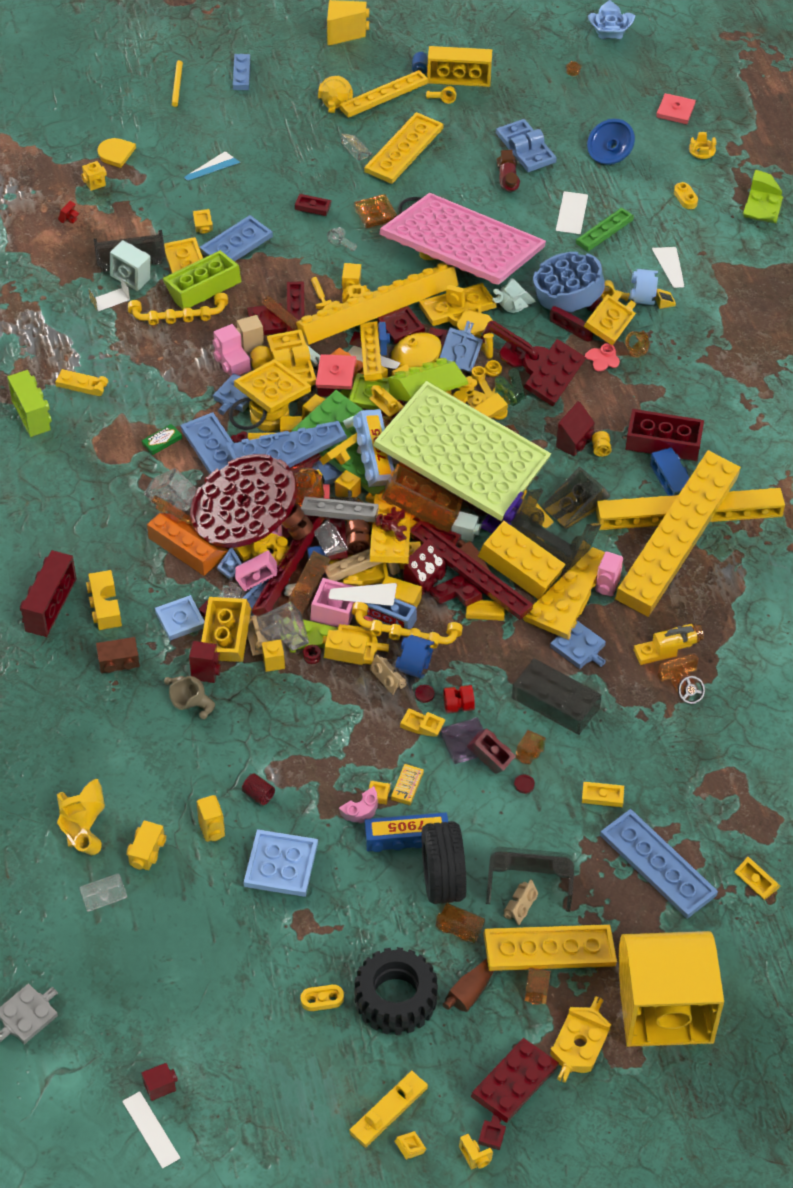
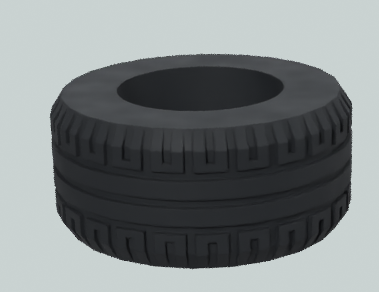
M454 821L437 822L434 824L427 823L422 827V858L428 900L433 904L461 902L466 898V866L460 825Z

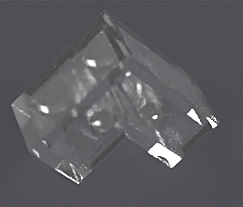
M174 468L154 477L144 495L156 506L168 501L174 509L182 513L191 508L197 488Z
M291 601L257 617L260 632L268 641L282 639L292 651L309 643L301 612Z

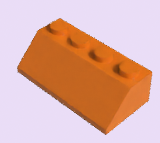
M159 513L147 524L148 538L203 576L221 562L228 552L223 547H217L206 542L199 536L193 526L175 514Z

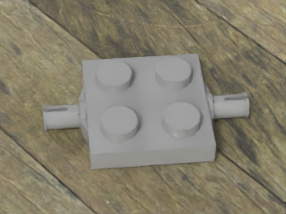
M28 983L0 1007V1020L4 1025V1028L0 1030V1042L11 1034L25 1045L58 1016V1013L50 1006L48 1001L57 995L58 992L51 987L42 995Z

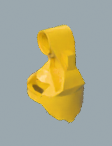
M94 779L84 787L80 795L67 797L63 792L57 794L60 813L57 824L66 834L68 846L71 848L75 847L78 851L89 855H96L101 850L102 843L99 838L90 832V828L97 816L105 808L102 786L98 779Z

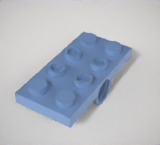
M525 119L496 128L498 137L509 150L512 149L513 155L527 172L556 163L557 157L544 143L542 131L540 129L533 130Z

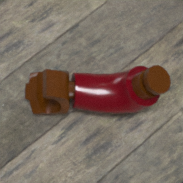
M512 149L501 150V156L497 158V167L500 168V185L507 192H514L520 186V179L516 175L517 163Z

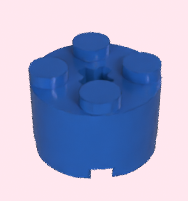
M414 635L404 638L401 643L403 652L401 657L397 658L395 668H398L401 673L423 679L425 674H422V671L429 667L433 648H430V646L434 645V641Z

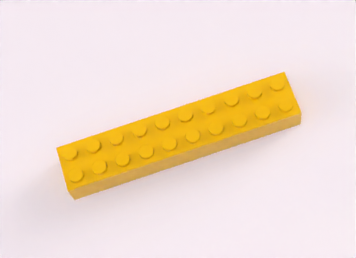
M709 450L706 452L619 585L615 597L617 601L647 617L650 616L736 482L741 469L740 466Z

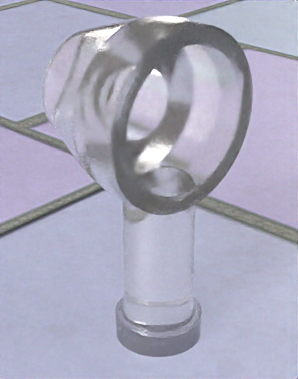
M333 228L327 233L328 241L332 245L338 246L342 244L352 252L356 250L357 244L345 238L346 232L343 228Z

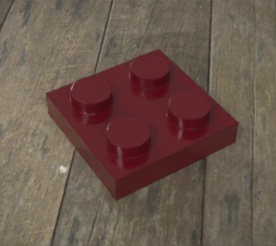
M281 303L247 308L248 317L258 316L263 326V336L287 332Z
M409 306L378 317V323L385 322L386 333H390V339L394 344H397L400 340L411 334L425 333V327Z

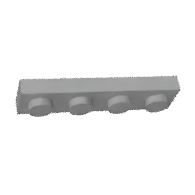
M304 497L301 509L304 515L347 520L360 519L367 522H375L379 511V504Z

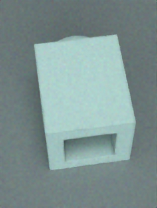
M457 511L451 531L461 534V539L473 542L475 535H479L481 524H478L479 516Z

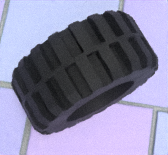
M397 947V950L385 948L382 953L377 951L372 954V958L367 957L363 961V966L359 967L357 977H355V1003L358 1013L362 1014L363 1021L367 1024L371 1022V1028L375 1030L380 1028L382 1033L385 1034L395 1032V1035H402V1031H407V1033L414 1032V1027L421 1028L425 1025V1020H430L437 1005L438 985L436 973L433 972L432 965L429 962L426 963L425 957L420 954L416 956V952L409 949L407 952L403 951V948ZM399 979L410 983L417 992L407 1001L393 1003L382 999L375 990L385 981Z

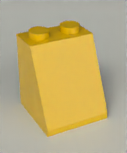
M329 0L327 17L328 45L366 37V30H369V21H367V18H369V8H367V2Z

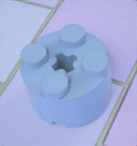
M645 269L634 271L631 283H634V288L630 290L629 300H633L637 304L654 305L655 301H652V298L656 297L658 277H655V275L658 274V271Z

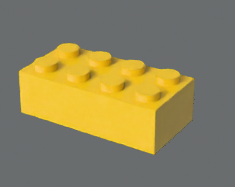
M429 46L428 84L490 87L492 49Z
M505 521L486 540L478 554V557L538 600L557 580L565 566L562 561Z

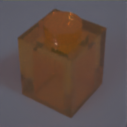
M529 968L525 1001L535 1005L546 1004L551 971Z

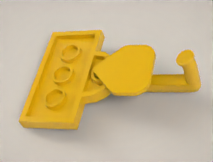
M483 283L463 288L465 289V304L462 307L447 303L446 293L419 301V307L432 326L450 322L452 325L457 326L459 330H464L466 322L470 321V323H474L471 333L477 338L482 336L481 333L484 331L487 323L492 320L489 315L482 314V312L496 308L492 295ZM487 333L483 336L485 343L482 342L480 349L486 358L490 360L493 357L494 334Z

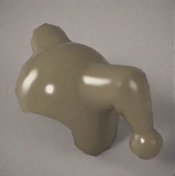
M179 676L175 678L166 677L164 679V683L170 685L169 696L171 702L179 710L195 706L201 707L204 711L199 713V717L203 720L214 710V701L205 694L203 683L196 677Z

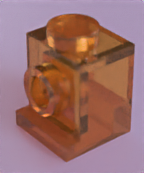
M527 730L517 746L516 759L530 765L533 759H537L541 751H544L546 738Z

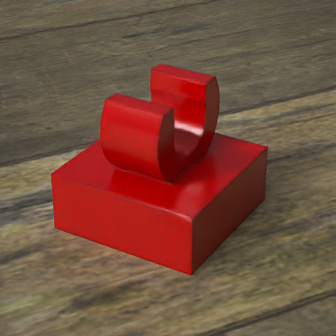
M71 200L60 211L58 220L61 223L68 219L70 223L74 224L77 220L76 217L79 213L74 210L76 204Z

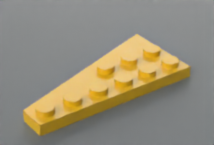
M592 547L533 605V609L523 617V620L569 640L572 628H575L576 620L582 614L590 598L591 589L596 585L598 566L605 552Z

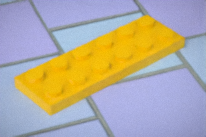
M416 112L364 167V172L393 184L443 130L444 124Z
M375 494L374 504H379L377 516L379 514L385 516L387 513H391L392 507H396V511L405 509V518L401 519L398 526H406L407 531H403V534L407 539L398 541L395 537V532L385 531L381 525L376 527L375 522H373L370 562L408 564L412 496L406 494Z
M610 925L484 929L483 933L489 971L613 967L617 964Z

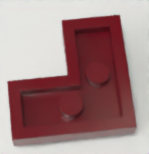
M461 575L430 588V595L439 604L457 597L467 607L482 600V593Z

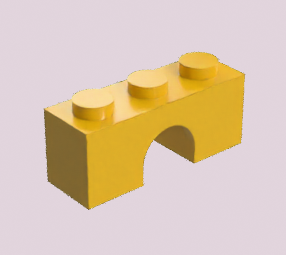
M112 571L90 573V582H86L88 593H92V596L89 597L90 607L95 608V611L92 612L93 622L98 623L99 630L122 626L118 601L105 600L116 596Z

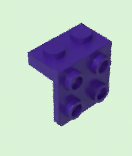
M520 491L505 512L502 521L488 514L482 522L481 528L492 534L503 521L512 526L511 522L513 520L516 521L521 513L519 510L525 501L522 499L524 493Z

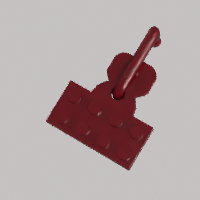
M492 320L487 323L480 337L485 343L483 336L487 333H494L505 340L506 343L499 352L500 358L512 367L523 366L526 372L531 375L523 388L552 407L586 359L585 356L559 339H556L550 349L541 346L532 347L529 342Z

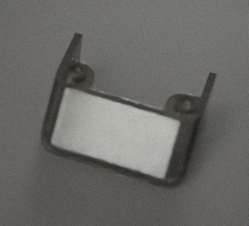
M158 230L157 235L104 242H97V238L93 239L97 269H101V272L110 271V252L122 240L150 255V263L153 266L161 265L162 261L166 259L162 230Z
M528 490L511 526L562 561L565 566L561 573L567 572L589 551L602 524H587L582 535L576 536L572 543L569 544L541 527L545 518L544 513L535 506L543 490Z
M496 847L491 851L486 904H490L493 871L516 870L556 874L558 877L568 878L566 912H570L574 880V861L571 855L563 852Z

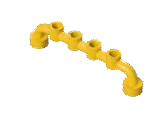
M225 293L216 294L214 302L217 307L215 308L203 306L195 310L184 308L182 311L168 309L160 313L149 311L148 314H141V302L132 300L128 303V312L140 321H148L150 325H157L160 319H166L168 324L175 323L176 318H183L185 322H192L195 316H200L201 320L208 321L211 319V315H216L223 311L228 304V296Z
M355 602L352 607V614L355 615L357 623L362 627L370 629V634L373 636H380L381 632L389 633L390 639L399 640L400 636L409 637L414 635L434 641V645H431L430 648H437L439 644L448 645L453 643L457 637L462 635L463 626L457 622L449 623L446 631L449 636L442 637L436 632L428 634L421 632L417 628L405 629L398 624L386 625L379 620L367 621L363 618L367 615V604Z

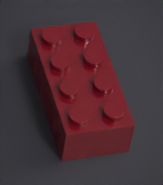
M632 409L625 450L652 454L672 447L680 459L698 461L704 420Z
M51 550L49 556L45 557L41 571L37 572L33 586L29 587L28 595L20 605L25 632L44 637L48 636L77 580L73 555Z

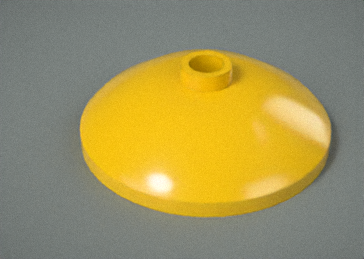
M430 333L411 334L395 345L391 352V359L400 362L398 367L406 364L409 367H421L423 363H434L439 358L442 344L437 336Z

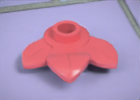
M608 343L603 344L600 349L593 348L585 354L586 359L594 361L593 368L595 371L601 372L608 367L617 368L620 363L619 358L616 356L615 347Z

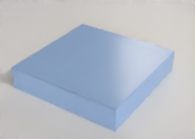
M191 595L155 608V613L169 640L204 628L205 621Z

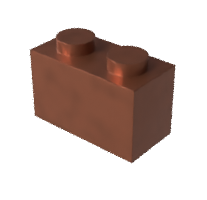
M135 637L96 643L101 673H111L118 670L140 667Z

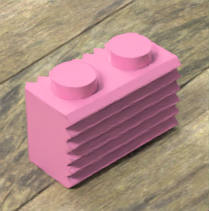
M266 551L235 567V578L244 591L250 590V587L253 588L257 584L260 585V582L263 583V581L270 580V577L273 578V576L277 575V562L270 551Z
M605 552L598 566L596 592L602 595L613 596L620 581L622 556Z

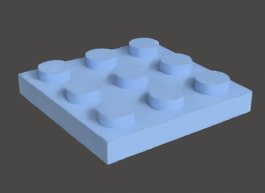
M257 829L244 879V887L306 897L318 847V839Z

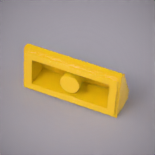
M749 857L734 871L764 900L781 887Z

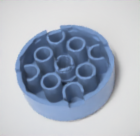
M566 252L555 255L541 263L540 269L533 276L537 299L542 306L550 310L553 306H556L571 313L578 309L589 307L602 295L605 288L601 263L596 257L588 253L586 255H579L578 252Z

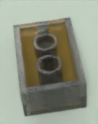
M579 466L541 507L568 529L595 512L597 501L607 500L610 494L605 487Z

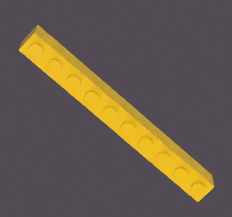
M445 262L439 263L437 267L424 269L419 274H411L407 279L396 280L389 286H380L376 291L365 292L361 297L350 298L347 300L348 302L335 304L328 310L323 309L319 310L315 315L304 316L301 318L302 320L296 322L297 328L302 330L305 343L310 345L446 291L448 285L458 286L455 267Z
M781 488L731 491L727 494L710 522L783 517L785 503ZM678 495L597 501L596 516L599 530L659 526Z

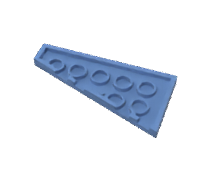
M339 421L320 424L309 429H305V427L299 428L298 431L294 432L284 431L263 435L253 440L243 439L242 442L238 443L228 442L226 445L233 459L252 454L271 455L272 458L277 460L281 459L290 468L347 439V436Z

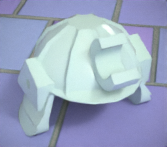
M513 278L501 290H493L498 296L492 298L495 303H499L507 312H519L528 307V304L536 302Z

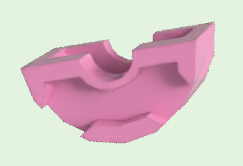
M374 786L362 793L363 798L360 802L354 803L349 801L339 807L340 815L346 821L364 823L365 819H371L375 815L378 807V797Z

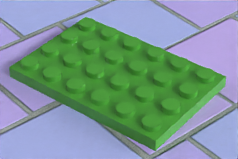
M335 390L294 427L291 432L298 431L299 428L305 427V429H309L320 424L339 421L348 439L357 433L356 428L353 426L347 429L343 421L356 415L363 409ZM345 440L323 450L319 453V456L323 457L326 453L334 449L336 446H338ZM357 442L346 449L350 456L346 463L341 465L336 458L329 461L330 464L342 473L347 470L360 477L361 487L374 496L375 494H381L391 485L369 487L368 481L365 478L364 463L361 461V454L357 453L359 446ZM393 464L396 478H398L402 468L398 467L397 464Z

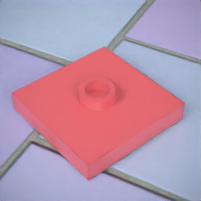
M665 93L656 117L688 124L696 100Z
M321 354L316 388L352 390L356 356Z

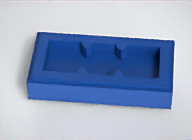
M379 322L380 354L387 355L390 333H386L385 322Z

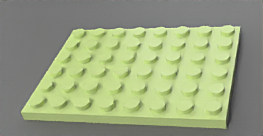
M427 381L373 444L377 449L502 521L505 512L520 491L524 492L551 456L550 452Z

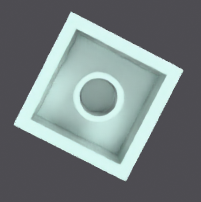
M122 240L110 252V276L120 282L122 278L127 286L139 291L150 280V255Z

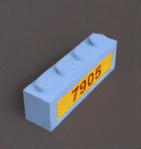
M381 409L362 410L353 417V425L357 432V443L361 450V461L364 463L365 478L368 481L369 487L389 485L396 480L392 457L373 446L375 440L385 430Z

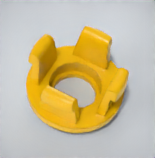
M699 132L696 140L693 137L691 138L689 152L699 159L711 158L716 152V138L713 137L712 141L707 140V132Z

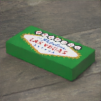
M170 424L143 439L142 445L154 455L181 440L182 434Z

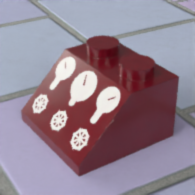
M427 539L409 556L408 564L404 563L403 581L421 586L422 595L429 592L430 588L438 580H442L446 574V562L430 539Z

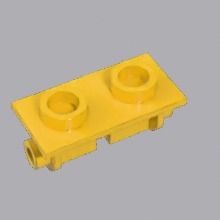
M379 385L372 386V396L369 400L389 418L404 407L384 388H381Z

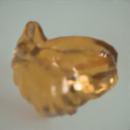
M643 330L641 332L632 331L626 336L625 344L630 351L631 357L637 358L645 355L650 347L649 336ZM632 335H635L639 340L631 348L629 339Z

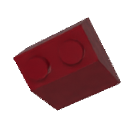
M577 401L560 420L557 430L556 448L574 457L579 451L581 452L584 449L588 440H592V435L595 433V422L581 402Z

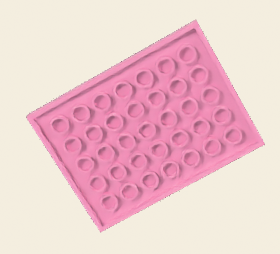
M428 193L380 228V235L385 236L389 240L397 241L403 246L411 247L417 252L425 253L431 258L444 261L448 265H453L462 271L470 272L476 277L484 278L498 285L542 250L546 243L543 239L432 193Z

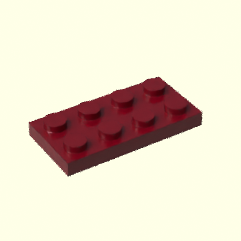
M523 1038L473 1090L471 1098L508 1123L558 1068L559 1062Z

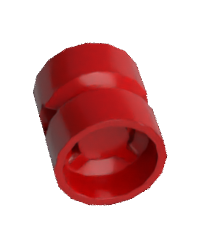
M472 685L460 686L459 689L455 687L443 688L446 713H456L459 709L463 712L475 710Z

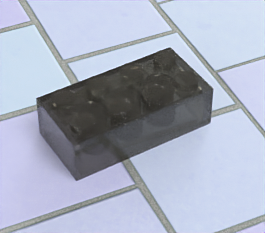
M535 658L515 681L512 689V699L578 735L581 734L600 709L602 696L600 693Z

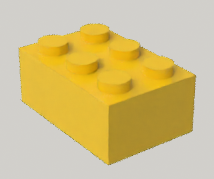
M209 597L201 642L217 644V652H220L219 661L243 662L251 615V607L248 600Z

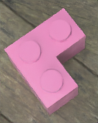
M231 324L214 331V339L212 341L215 352L213 354L215 360L222 364L224 372L231 376L233 373L241 375L251 371L250 358L241 347V334L234 325Z

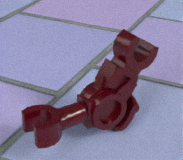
M392 507L391 513H387L385 516L383 514L377 516L375 521L376 527L381 525L383 530L395 532V537L398 541L407 539L403 534V531H407L406 526H398L401 519L405 518V509L396 511V507Z

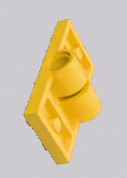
M302 330L267 336L272 359L277 360L310 386L316 385V376L311 363L309 348L305 343Z

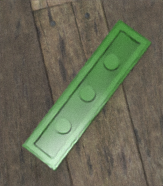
M621 207L577 238L576 244L589 252L633 221L634 216Z

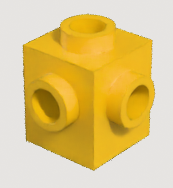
M98 161L82 166V180L91 191L106 186L105 176L107 173L104 166L101 167Z

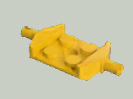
M595 997L589 1008L570 1007L564 1025L554 1046L550 1050L552 1058L562 1066L561 1072L557 1077L560 1082L562 1080L563 1083H566L572 1071L587 1073L592 1070L611 1027V1024L599 1013L603 1003L602 998L598 1001L599 997ZM576 1039H583L586 1045L579 1047L575 1045L574 1041Z

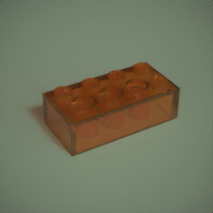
M396 464L387 480L381 498L386 503L405 509L406 513H411L421 521L428 522L437 529L446 532L450 531L457 519L463 498L398 464Z

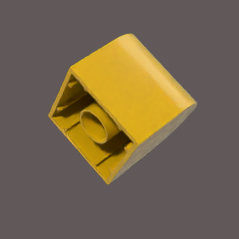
M712 932L622 934L619 945V982L626 1046L713 1044L724 1005V996L717 949Z

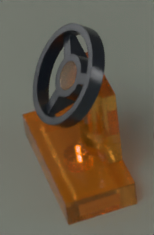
M696 653L659 665L658 671L660 681L670 679L680 699L688 704L699 702L705 694L703 682L698 677L691 676L689 673L697 670L699 658ZM693 679H696L700 683L702 691L698 690V687ZM696 693L701 694L696 701L690 702L685 700L688 696H693Z

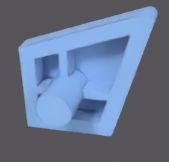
M233 548L228 550L217 567V570L229 580H232L236 575L235 567L242 564Z

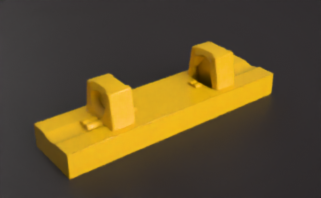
M357 433L319 459L320 462L325 465L333 458H336L341 465L346 463L350 459L346 449L357 442Z
M411 1071L349 1130V1134L366 1148L428 1089V1084ZM400 1091L405 1095V1099L399 1094Z

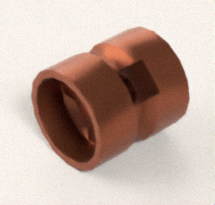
M297 504L294 505L291 513L282 523L285 528H288V533L294 540L302 539L313 529V523L307 516H304L303 510Z
M360 519L348 522L345 526L347 551L350 554L356 555L370 549L369 523Z

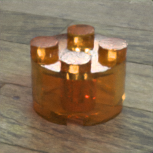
M301 468L299 472L294 474L298 487L295 504L301 507L304 497L324 498L325 492L322 477L316 469Z

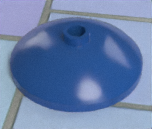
M621 119L605 120L591 131L587 141L588 152L600 164L611 165L625 159L632 151L635 143V134L632 127Z

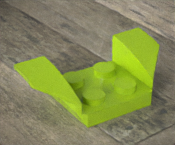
M755 170L749 198L743 212L745 218L777 223L783 196L782 190L771 174Z
M357 373L353 379L352 390L343 389L340 393L360 408L378 410L379 408L369 400L372 396L371 388L374 385H379L390 394L388 378L382 377V379L377 381H365L364 374Z

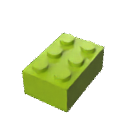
M25 370L7 376L12 403L29 436L32 437L50 431V423L52 422L48 412L50 407L48 401L43 400L42 390L37 388L34 375L31 376L29 371Z

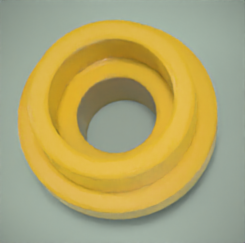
M496 360L488 361L484 367L488 376L495 377L502 372V366Z

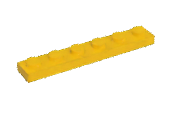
M418 70L341 103L340 110L348 118L428 84V78Z
M375 321L360 324L365 381L382 379L378 323Z

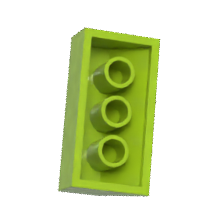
M221 250L163 278V282L174 302L182 309L191 308L242 282L239 265Z
M447 358L436 359L434 363H423L421 367H410L409 371L395 372V375L388 377L390 394L395 399L408 402L426 381L445 392L468 384V380L456 363L448 361Z

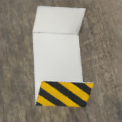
M122 278V288L96 298L89 289L90 300L97 311L130 300L129 288Z

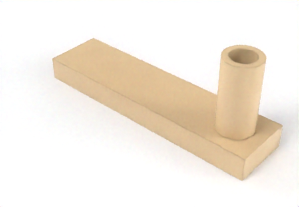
M370 549L323 567L329 580L338 581L383 562H370ZM387 563L390 574L395 575L400 572L399 563Z

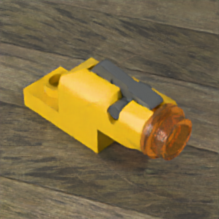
M688 624L654 633L653 641L634 645V652L640 665L676 657L678 649L690 647L703 640V630L700 625Z

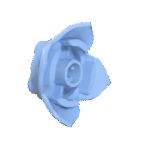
M609 0L600 7L598 14H589L588 19L595 27L599 38L621 39L625 30L632 25L635 15L632 13H623L622 15L620 8Z

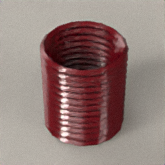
M253 773L245 779L242 785V792L263 806L274 796L275 787Z

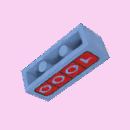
M394 599L393 606L365 603L368 605L366 616L379 620L386 625L398 624L402 628L411 629L417 620L416 607L398 599Z

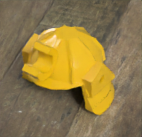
M331 76L320 83L318 98L322 99L323 103L329 108L328 112L335 113V109L339 108L341 103L353 98V90L345 78Z

